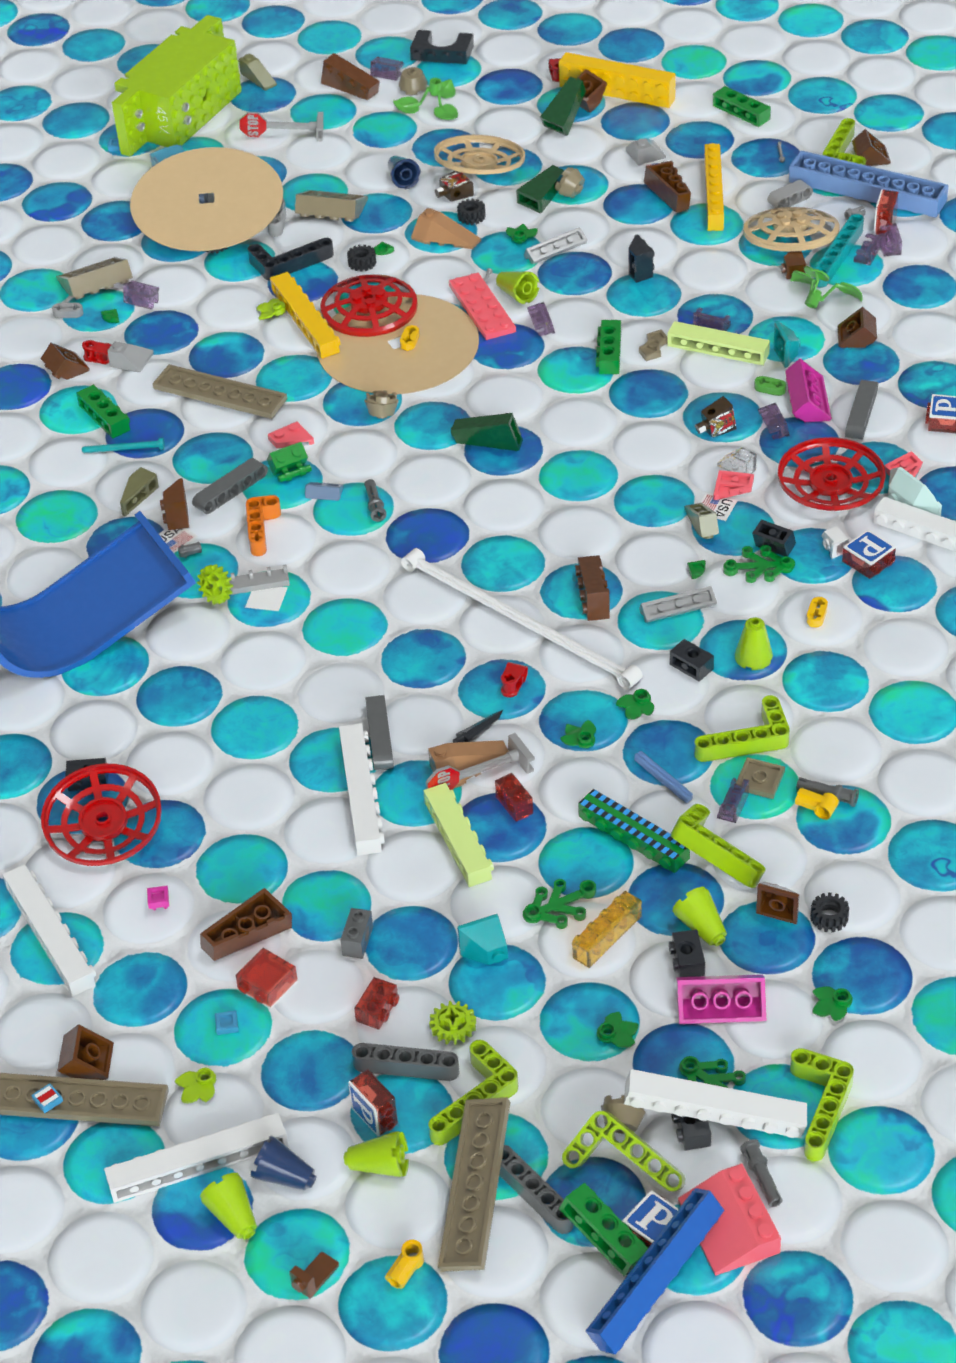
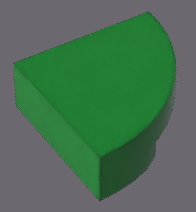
M381 242L374 247L376 255H387L394 252V247Z
M117 309L101 311V317L104 321L119 323Z
M705 560L687 563L691 579H696L705 572Z

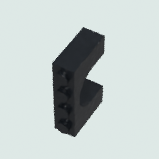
M417 30L410 46L411 60L467 64L474 48L473 33H459L455 43L449 46L438 47L432 45V31Z

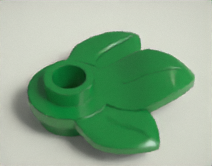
M525 224L520 225L516 229L511 227L506 229V234L512 237V240L518 244L524 243L528 238H532L538 233L537 228L528 230Z
M638 689L633 695H623L616 702V706L626 708L625 715L627 719H637L642 713L650 716L654 712L651 695L645 689Z
M590 720L585 721L581 727L566 724V735L560 737V740L566 745L590 748L595 744L594 735L596 727Z
M829 986L816 988L813 990V994L819 1001L813 1007L812 1012L821 1017L830 1015L834 1021L840 1020L846 1016L847 1008L852 1005L853 997L844 988L836 990Z
M614 1012L607 1015L604 1023L598 1027L597 1038L604 1043H613L617 1047L628 1048L635 1045V1040L632 1037L636 1034L639 1024L622 1021L621 1013Z

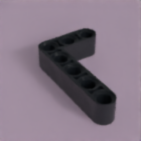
M321 238L275 257H272L261 245L252 244L248 247L249 262L266 280L270 281V277L286 272L291 274L333 257V241L330 238Z

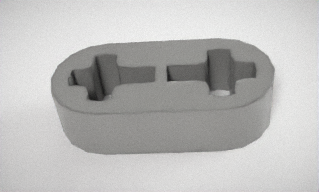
M57 303L52 307L53 316L56 318H78L84 314L80 303Z

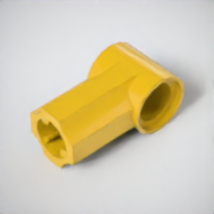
M800 788L795 804L813 810L819 818L827 820L837 808L839 800L832 793L820 795Z
M408 1240L402 1245V1252L385 1275L386 1281L397 1289H403L414 1271L424 1263L423 1248L417 1240ZM411 1253H417L415 1256H408Z

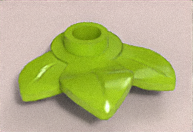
M270 299L269 302L259 304L256 310L262 313L258 319L262 320L271 318L273 315H282L286 311L285 303L279 299Z
M201 1068L197 1072H185L175 1080L177 1085L184 1088L181 1096L183 1103H193L199 1098L207 1102L215 1094L214 1084L216 1082V1075L209 1068Z

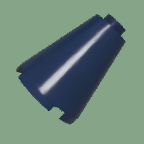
M392 156L389 159L388 167L391 180L398 188L409 189L418 183L421 170L414 160L400 156Z
M270 1135V1143L265 1141L254 1162L257 1165L256 1172L251 1170L250 1177L304 1191L307 1187L312 1188L317 1178L314 1175L315 1169L276 1137Z

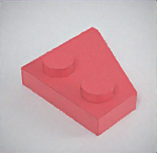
M298 421L268 434V440L276 448H284L299 442H309V445L314 444V438Z
M910 451L887 463L884 467L885 472L889 476L891 469L902 467L916 477L923 462Z
M719 470L713 500L752 492L754 474Z

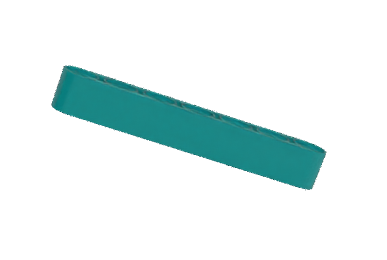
M853 214L849 217L815 267V269L823 271L830 277L829 281L819 280L817 287L823 288L829 284L863 233L864 216L861 214Z

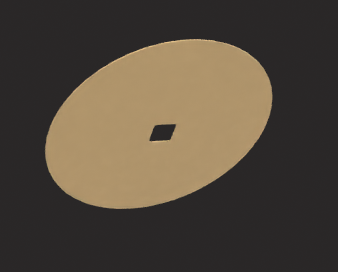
M223 147L199 148L173 155L149 169L140 178L132 192L130 209L133 220L141 232L159 244L186 251L217 250L244 242L265 229L279 212L283 200V187L276 171L267 162L251 153ZM214 193L215 202L200 204L199 194Z
M416 294L418 301L417 311L410 322L400 329L388 334L371 337L351 336L333 329L334 335L338 336L341 342L339 346L340 353L322 359L317 353V357L323 369L331 377L348 387L369 393L384 390L388 394L393 392L406 394L436 387L460 374L476 355L479 345V334L472 319L459 307L439 298ZM388 297V302L394 305L397 297ZM403 297L399 308L407 313L412 305V298ZM350 306L345 308L348 312L352 309ZM385 307L381 311L376 312V314L383 313L389 309ZM359 312L356 313V315H362V316H369V315H370V314H364V313H359ZM394 312L387 317L378 319L379 326L393 323L400 319L401 316ZM337 313L332 318L335 321L342 323L345 316H343L341 313ZM351 319L347 325L355 328H373L371 321ZM409 325H415L419 328V339L412 350L405 351L401 347L393 349L387 342L401 337L405 327Z

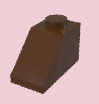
M790 251L784 256L781 272L785 274L786 280L791 279L792 273L795 270L806 273L804 271L806 262L802 251Z

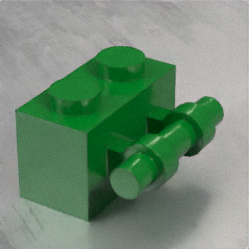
M302 442L271 452L267 458L273 475L282 472V475L277 476L279 482H288L296 476H304L307 472L312 471L310 465L303 466L308 459V455Z

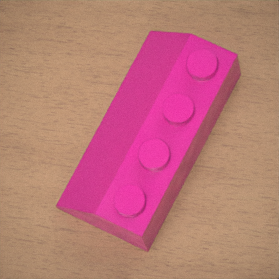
M800 358L785 370L792 414L804 422L830 421L832 417L823 375Z
M763 974L676 977L679 1024L767 1021L765 977Z

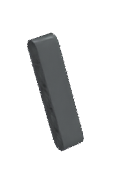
M861 379L846 425L845 437L863 440L877 396L878 382Z
M250 458L198 492L192 499V505L205 514H210L263 479L268 471L267 466L254 458Z
M385 695L365 697L374 770L394 768Z
M359 1043L352 1049L354 1067L360 1072L452 1081L459 1076L458 1056L453 1052Z
M504 1145L502 1159L505 1160L501 1161L499 1176L556 1232L561 1234L571 1232L574 1224L559 1209L564 1199L513 1149Z

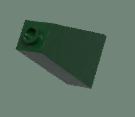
M570 76L540 116L545 127L566 136L569 134L586 92L581 79Z
M552 165L516 190L517 203L541 214L558 193L555 190V185L557 182L560 183L564 170Z
M513 413L455 419L451 427V435L455 438L457 444L519 451L523 442Z

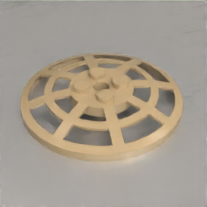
M462 135L439 142L434 148V158L439 164L451 170L485 175L509 172L520 167L525 161V151L520 145L504 138L488 135ZM464 143L466 148L454 152L447 149L449 146ZM471 143H490L494 145L489 149L472 147ZM503 146L516 153L508 156L498 151V148ZM441 151L448 154L447 161L438 156ZM519 156L520 160L511 165V159ZM456 158L461 160V162H452V159ZM506 161L505 166L497 165V163Z
M783 207L762 211L751 216L744 224L743 233L749 242L765 249L804 251L822 247L834 241L839 233L840 225L835 217L820 210L803 207ZM764 218H772V221L763 223ZM759 219L758 225L752 228L748 227L753 221ZM811 220H820V223L816 225L811 223ZM825 221L833 222L835 225L831 232L823 228ZM772 225L775 230H771L766 226ZM761 229L763 232L770 234V236L765 240L757 237L752 232ZM818 231L826 235L819 239L807 242L804 238V236L814 234ZM777 236L797 237L799 243L773 241Z

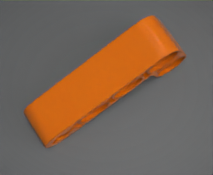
M275 495L252 497L246 501L251 554L254 556H262L267 552L264 520L275 519L281 515L280 500Z

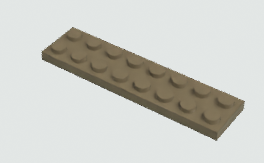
M170 364L153 382V389L270 419L275 416L287 400L286 393Z
M0 1073V1115L160 1127L169 1089L168 1085ZM50 1083L62 1096L63 1102L44 1114L33 1101L31 1095Z
M507 1097L466 1100L438 1263V1268L441 1271L485 1270L511 1103Z

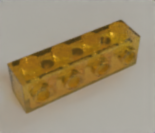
M624 891L620 896H616L608 908L603 909L599 916L593 922H590L580 935L574 937L572 941L573 959L590 968L642 917V900L627 891Z

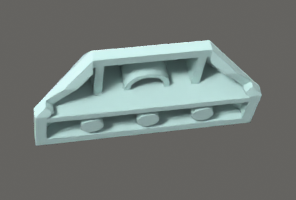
M902 467L890 470L888 498L941 516L942 505L936 501L926 485Z

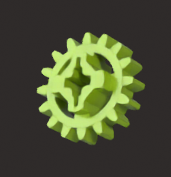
M217 564L208 565L201 569V574L197 576L200 581L197 584L201 586L198 590L203 591L202 597H207V602L212 601L214 605L217 603L221 604L230 599L229 595L233 594L230 588L233 585L229 582L232 578L227 577L228 571L223 572V567L218 568Z
M449 1001L448 1006L441 1003V1009L434 1008V1014H430L429 1026L430 1030H432V1036H437L439 1042L445 1039V1044L447 1045L450 1041L457 1045V1040H461L464 1043L465 1037L471 1038L472 1031H476V1016H474L473 1009L468 1010L467 1004L460 1006V1001H458L456 1005H453Z

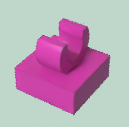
M168 885L147 888L149 909L156 910V908L162 907L167 909L169 907Z

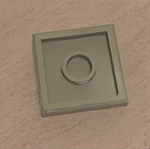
M747 757L736 781L735 790L774 799L785 773V766Z

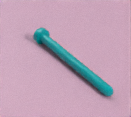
M159 438L158 441L82 447V452L94 453L157 447L160 450H164L165 442L164 438Z

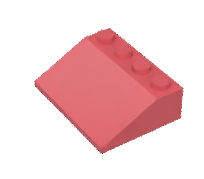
M742 1163L721 1170L694 1187L711 1191L725 1210L719 1217L718 1222L706 1234L705 1239L700 1242V1246L715 1276L780 1253L781 1236ZM694 1188L678 1198L680 1206L684 1203V1201L691 1194Z

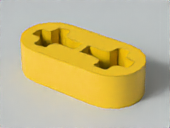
M409 325L405 327L400 338L401 349L405 351L414 349L419 339V328L417 326Z
M815 597L811 600L806 622L810 627L817 628L822 626L828 607V601L825 598Z

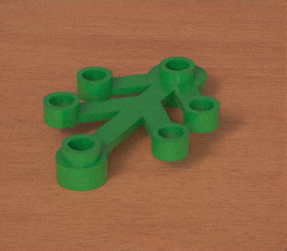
M763 545L760 548V555L773 560L767 561L753 553L752 547L745 546L742 548V556L754 562L736 563L735 560L729 559L723 565V572L727 576H734L738 573V570L756 569L746 572V582L754 583L763 573L766 582H773L775 577L781 572H792L795 567V561L787 556L780 557L771 552L770 546Z
M557 879L554 881V889L549 902L543 906L541 904L542 901L548 898V890L545 887H538L535 890L536 896L533 903L527 905L523 910V919L528 923H538L542 920L555 923L559 929L566 928L568 926L567 916H557L548 913L556 911L574 915L577 921H583L586 918V909L566 904L583 897L585 899L593 898L596 894V883L592 880H584L580 883V890L560 898L561 893L566 890V882L563 879Z
M687 1056L679 1064L680 1073L690 1081L696 1082L697 1077L705 1084L726 1088L729 1087L724 1085L723 1082H733L735 1085L741 1086L746 1081V1074L741 1070L726 1073L728 1071V1062L725 1059L699 1062L696 1057ZM715 1070L718 1074H708L705 1071Z

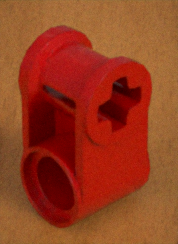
M561 58L548 60L549 72L554 82H559V60Z
M93 340L84 341L82 343L84 360L108 364L107 351L111 344Z
M512 662L507 663L501 675V682L503 683L501 693L503 696L514 697L518 694L527 678V666Z

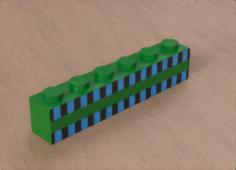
M592 789L578 802V814L582 820L591 823L599 830L611 835L614 839L640 852L646 858L660 864L664 869L676 873L690 859V849L674 840L670 833L597 790Z

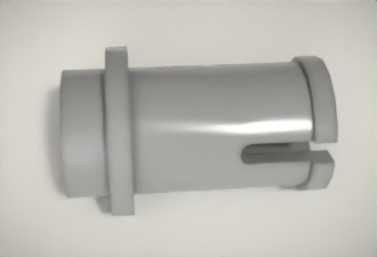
M864 207L848 208L844 212L845 219L848 220L853 214L865 216V210L861 211Z

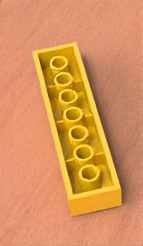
M565 52L559 60L560 87L564 86L570 76L577 78L587 69L607 82L604 96L670 108L675 100L676 73Z

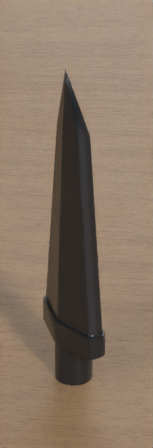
M503 710L456 733L457 737L453 739V743L472 741L477 735L497 721Z

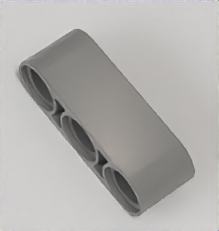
M797 180L772 191L767 200L775 208L790 207L810 198L813 189L804 181Z
M284 199L276 217L268 225L269 235L272 237L282 235L287 215Z

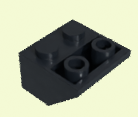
M638 234L634 236L628 248L629 275L636 283L652 278L653 270L655 269L653 263L654 250Z

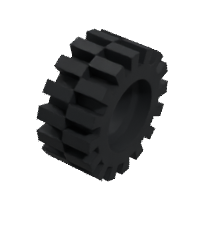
M471 198V200L461 201L462 203L459 202L457 205L458 219L461 223L464 224L466 222V225H469V223L474 225V223L479 224V221L483 222L485 220V204L483 201L479 202V199L475 201Z
M365 244L350 248L347 251L348 266L352 270H360V272H363L364 269L368 271V268L372 269L375 267L376 252L374 248H371L370 245L366 247Z
M828 892V896L825 893L821 894V898L816 896L811 905L810 919L813 921V925H818L819 930L824 928V932H828V929H831V932H835L836 928L838 931L842 930V926L845 928L849 920V903L845 901L843 896L839 898V894L836 893L835 896H832L830 892ZM833 910L836 911L837 914L827 915L824 914L822 911Z

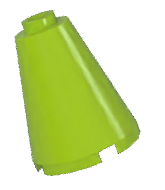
M500 272L496 277L497 286L521 304L532 302L539 292L537 287L539 279L532 272Z
M757 617L749 618L744 625L737 644L735 660L742 668L751 667L752 670L764 669L769 666L773 657L765 623Z
M703 886L695 888L686 893L687 898L683 902L681 899L676 902L672 910L675 916L691 930L697 929L699 937L710 946H719L725 942L727 932L707 888Z
M395 1131L350 1146L347 1152H344V1163L350 1170L404 1177L408 1172L409 1159H405V1152H408L406 1137L403 1132Z
M229 1173L222 1176L223 1181L218 1184L215 1181L210 1183L202 1191L200 1198L202 1203L237 1239L243 1238V1240H246L255 1234L257 1224L242 1178L238 1173Z

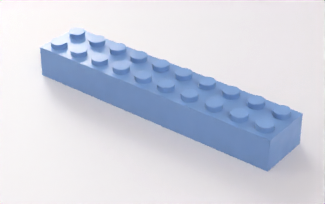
M802 150L789 166L790 183L802 180L812 189L849 196L871 203L878 202L880 192L883 190L884 196L889 198L887 205L884 206L912 211L913 213H920L929 217H937L947 202L948 184Z

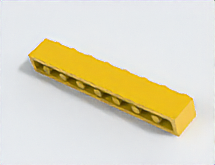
M710 143L705 144L704 149L708 231H724L720 144Z
M288 272L270 277L273 293L281 302L285 303L286 311L321 359L340 353L339 346L341 342L339 337L334 335L331 327H328L326 320L321 317L319 310L315 309L313 302L309 301L307 294L303 293L301 286L296 284L295 278L291 277Z

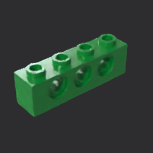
M726 86L713 93V107L757 127L770 120L771 106Z
M601 320V326H598V336L600 337H597L596 367H599V374H620L621 320Z
M93 384L76 392L79 406L112 439L130 431V418L128 415L124 414L119 406H116L109 397L107 398L101 389H98Z
M585 1183L567 1195L559 1208L561 1212L624 1277L631 1272L648 1250L645 1243Z

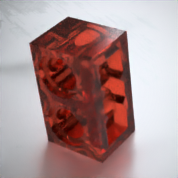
M513 773L495 780L496 798L516 822L533 814V797Z
M373 977L354 1008L356 1022L379 1030L383 1022H387L393 1006L396 1007L399 1002L400 996L397 991V985Z

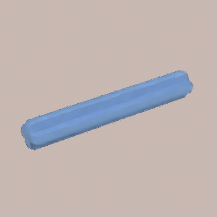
M639 751L635 754L634 760L681 800L688 803L693 799L692 792L645 753Z

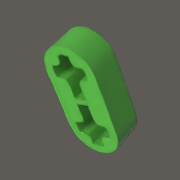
M759 376L755 379L754 388L758 392L781 396L786 393V382L780 379Z

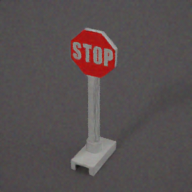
M247 112L239 120L240 130L248 137H259L267 128L305 129L316 131V140L323 141L324 112H318L316 122L310 123L268 122L258 112Z
M513 733L508 735L509 752L505 755L461 771L449 765L436 769L426 780V789L446 783L448 788L453 790L461 779L508 762L513 763L517 761L528 774L534 772V768L529 762L534 761L535 757L518 735Z

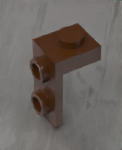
M320 1252L305 1270L295 1265L289 1272L292 1287L297 1292L311 1299L339 1267V1262L326 1253Z

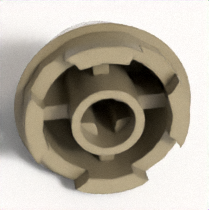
M410 67L402 71L398 84L400 90L405 91L406 95H418L417 92H424L426 90L428 82L420 68Z
M568 167L562 173L563 177L560 183H556L555 190L559 192V195L574 198L582 191L585 179L577 168Z
M380 390L373 391V395L366 393L364 401L369 415L376 416L377 418H387V416L394 415L399 400L397 399L396 392H393L391 395L387 391Z
M608 1095L604 1097V1103L601 1105V1111L610 1112L633 1132L637 1131L646 1113L644 1108L625 1105L624 1095H621V1098L612 1099V1096ZM602 1115L604 1125L606 1126L608 1120L606 1116ZM621 1129L616 1131V1133L625 1134Z

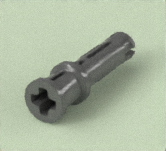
M372 479L366 480L364 486L369 499L368 509L371 511V518L377 522L382 521L386 518V511L383 508L384 503L379 499L375 481Z
M799 777L797 781V790L804 788L820 795L832 793L839 801L848 803L852 807H855L857 804L859 789L851 790L843 788L842 785L831 786Z
M756 1139L749 1140L741 1145L740 1150L748 1160V1168L756 1175L769 1207H776L783 1202V1199L767 1168L768 1160L766 1156L762 1155L759 1141Z

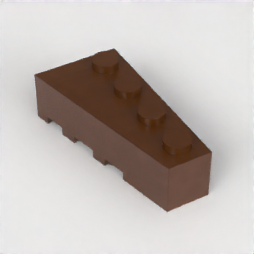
M333 53L323 61L321 84L365 100H369L378 93L380 84L378 79L336 53Z
M673 161L646 166L644 183L675 212L688 210L691 191L686 183L682 181V176L678 175V170L673 166Z
M600 555L578 557V565H575V574L579 576L577 578L578 589H582L579 590L580 601H584L582 603L583 614L587 615L588 621L610 619L609 588H607Z
M263 888L201 932V949L214 961L292 928V913L266 888Z

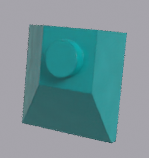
M775 321L773 348L784 368H787L798 355L800 339L796 337L791 329L779 321Z
M498 914L457 926L459 952L462 957L487 965L508 959L507 943Z

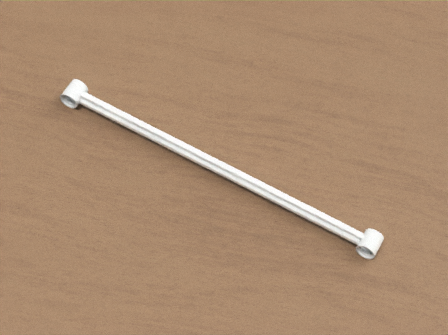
M414 548L401 559V563L407 571L412 572L418 568L617 676L619 685L626 690L633 687L643 676L637 666L630 665L625 669L425 561V555L418 548Z

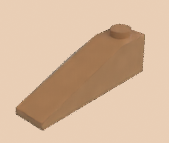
M427 208L419 215L411 236L412 240L423 244L436 242L440 246L453 244L454 247L473 249L481 242L480 237L443 213Z
M503 740L445 743L428 748L429 765L433 772L448 765L461 771L509 752ZM472 776L461 779L454 788L464 785L466 780Z

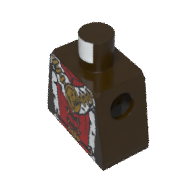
M453 171L440 178V187L435 189L437 198L445 196L449 201L474 196L473 182L462 172Z
M722 396L701 411L702 421L695 424L696 431L699 434L706 431L711 437H717L736 430L733 405L725 396Z

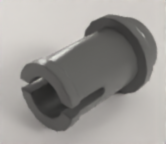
M200 542L185 546L181 544V547H178L180 557L187 558L189 555L202 553Z

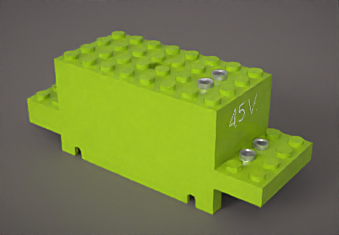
M206 15L192 28L179 27L175 31L176 35L171 34L124 74L127 79L120 78L114 83L115 91L122 93L112 102L119 148L122 155L131 157L147 142L164 147L182 146L241 92L242 87L235 40L224 37L222 18Z

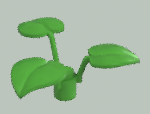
M431 78L429 87H426V91L419 103L414 97H402L398 100H393L394 105L400 111L416 113L419 111L418 106H421L427 93L430 92L432 96H438L440 107L434 109V115L437 118L451 120L458 117V111L453 105L441 104V97L451 98L456 94L452 79L442 82L439 78Z
M805 266L804 271L806 273L797 270L792 273L790 281L811 284L809 294L805 300V305L810 308L816 309L819 302H823L835 288L858 298L861 302L863 300L861 291L857 287L845 282L836 283L822 296V292L817 290L819 280L829 281L830 277L821 270Z

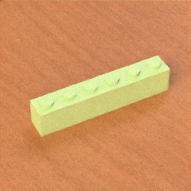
M676 321L673 322L668 331V346L759 365H764L770 353V340Z
M446 783L423 790L425 805L468 887L492 880L491 871L494 870L492 861L486 858L484 846L479 845L478 836L475 831L471 830L468 817H464L462 806L456 802L454 791L450 790Z

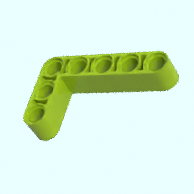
M845 118L841 121L823 151V156L866 165L864 157L845 153L854 137V119Z
M772 695L765 696L762 699L761 717L764 722L762 726L698 736L695 739V758L698 761L707 762L786 748L789 745L790 728L779 699Z
M694 804L679 817L670 834L674 840L750 888L757 887L766 870L765 867L703 827L710 814V810L701 804Z
M484 1040L473 1041L469 1048L472 1066L486 1080L430 1119L428 1123L430 1140L435 1145H444L460 1134L466 1100L504 1097L509 1099L518 1091V1073L516 1069Z
M798 1048L791 1053V1073L798 1078L826 1086L805 1138V1156L811 1161H819L825 1156L851 1091L854 1068L848 1062Z
M608 1111L595 1112L562 1154L563 1163L567 1167H580L605 1138L666 1190L677 1191L685 1185V1176L679 1169ZM600 1115L606 1116L608 1120L604 1128H601L597 1123ZM619 1129L625 1133V1139L621 1143L615 1139V1133ZM586 1133H590L593 1136V1143L590 1146H587L583 1141ZM636 1144L641 1145L643 1148V1154L640 1157H636L633 1154V1147ZM572 1151H576L579 1154V1161L576 1164L572 1163L569 1159ZM653 1159H657L661 1163V1169L658 1172H654L650 1167ZM671 1174H675L679 1178V1184L676 1187H672L668 1182Z

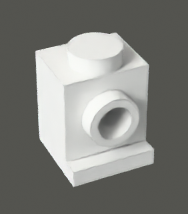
M837 526L823 532V546L826 550L830 551L832 559L848 553L843 546L848 544L849 539Z

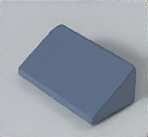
M309 482L305 485V497L338 501L341 498L344 485Z

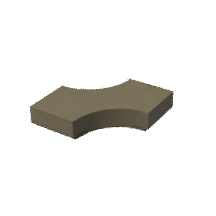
M662 329L648 333V341L639 347V353L645 361L661 357V347L668 344V337Z

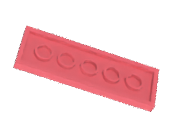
M479 272L449 280L450 288L485 340L516 332V326Z

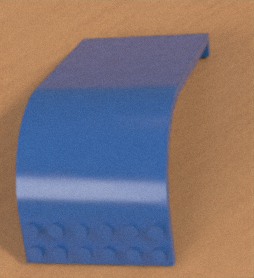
M139 511L134 514L138 519L136 524L45 590L23 602L0 606V664L10 672L24 677L43 678L63 674L96 657L196 582L143 513Z

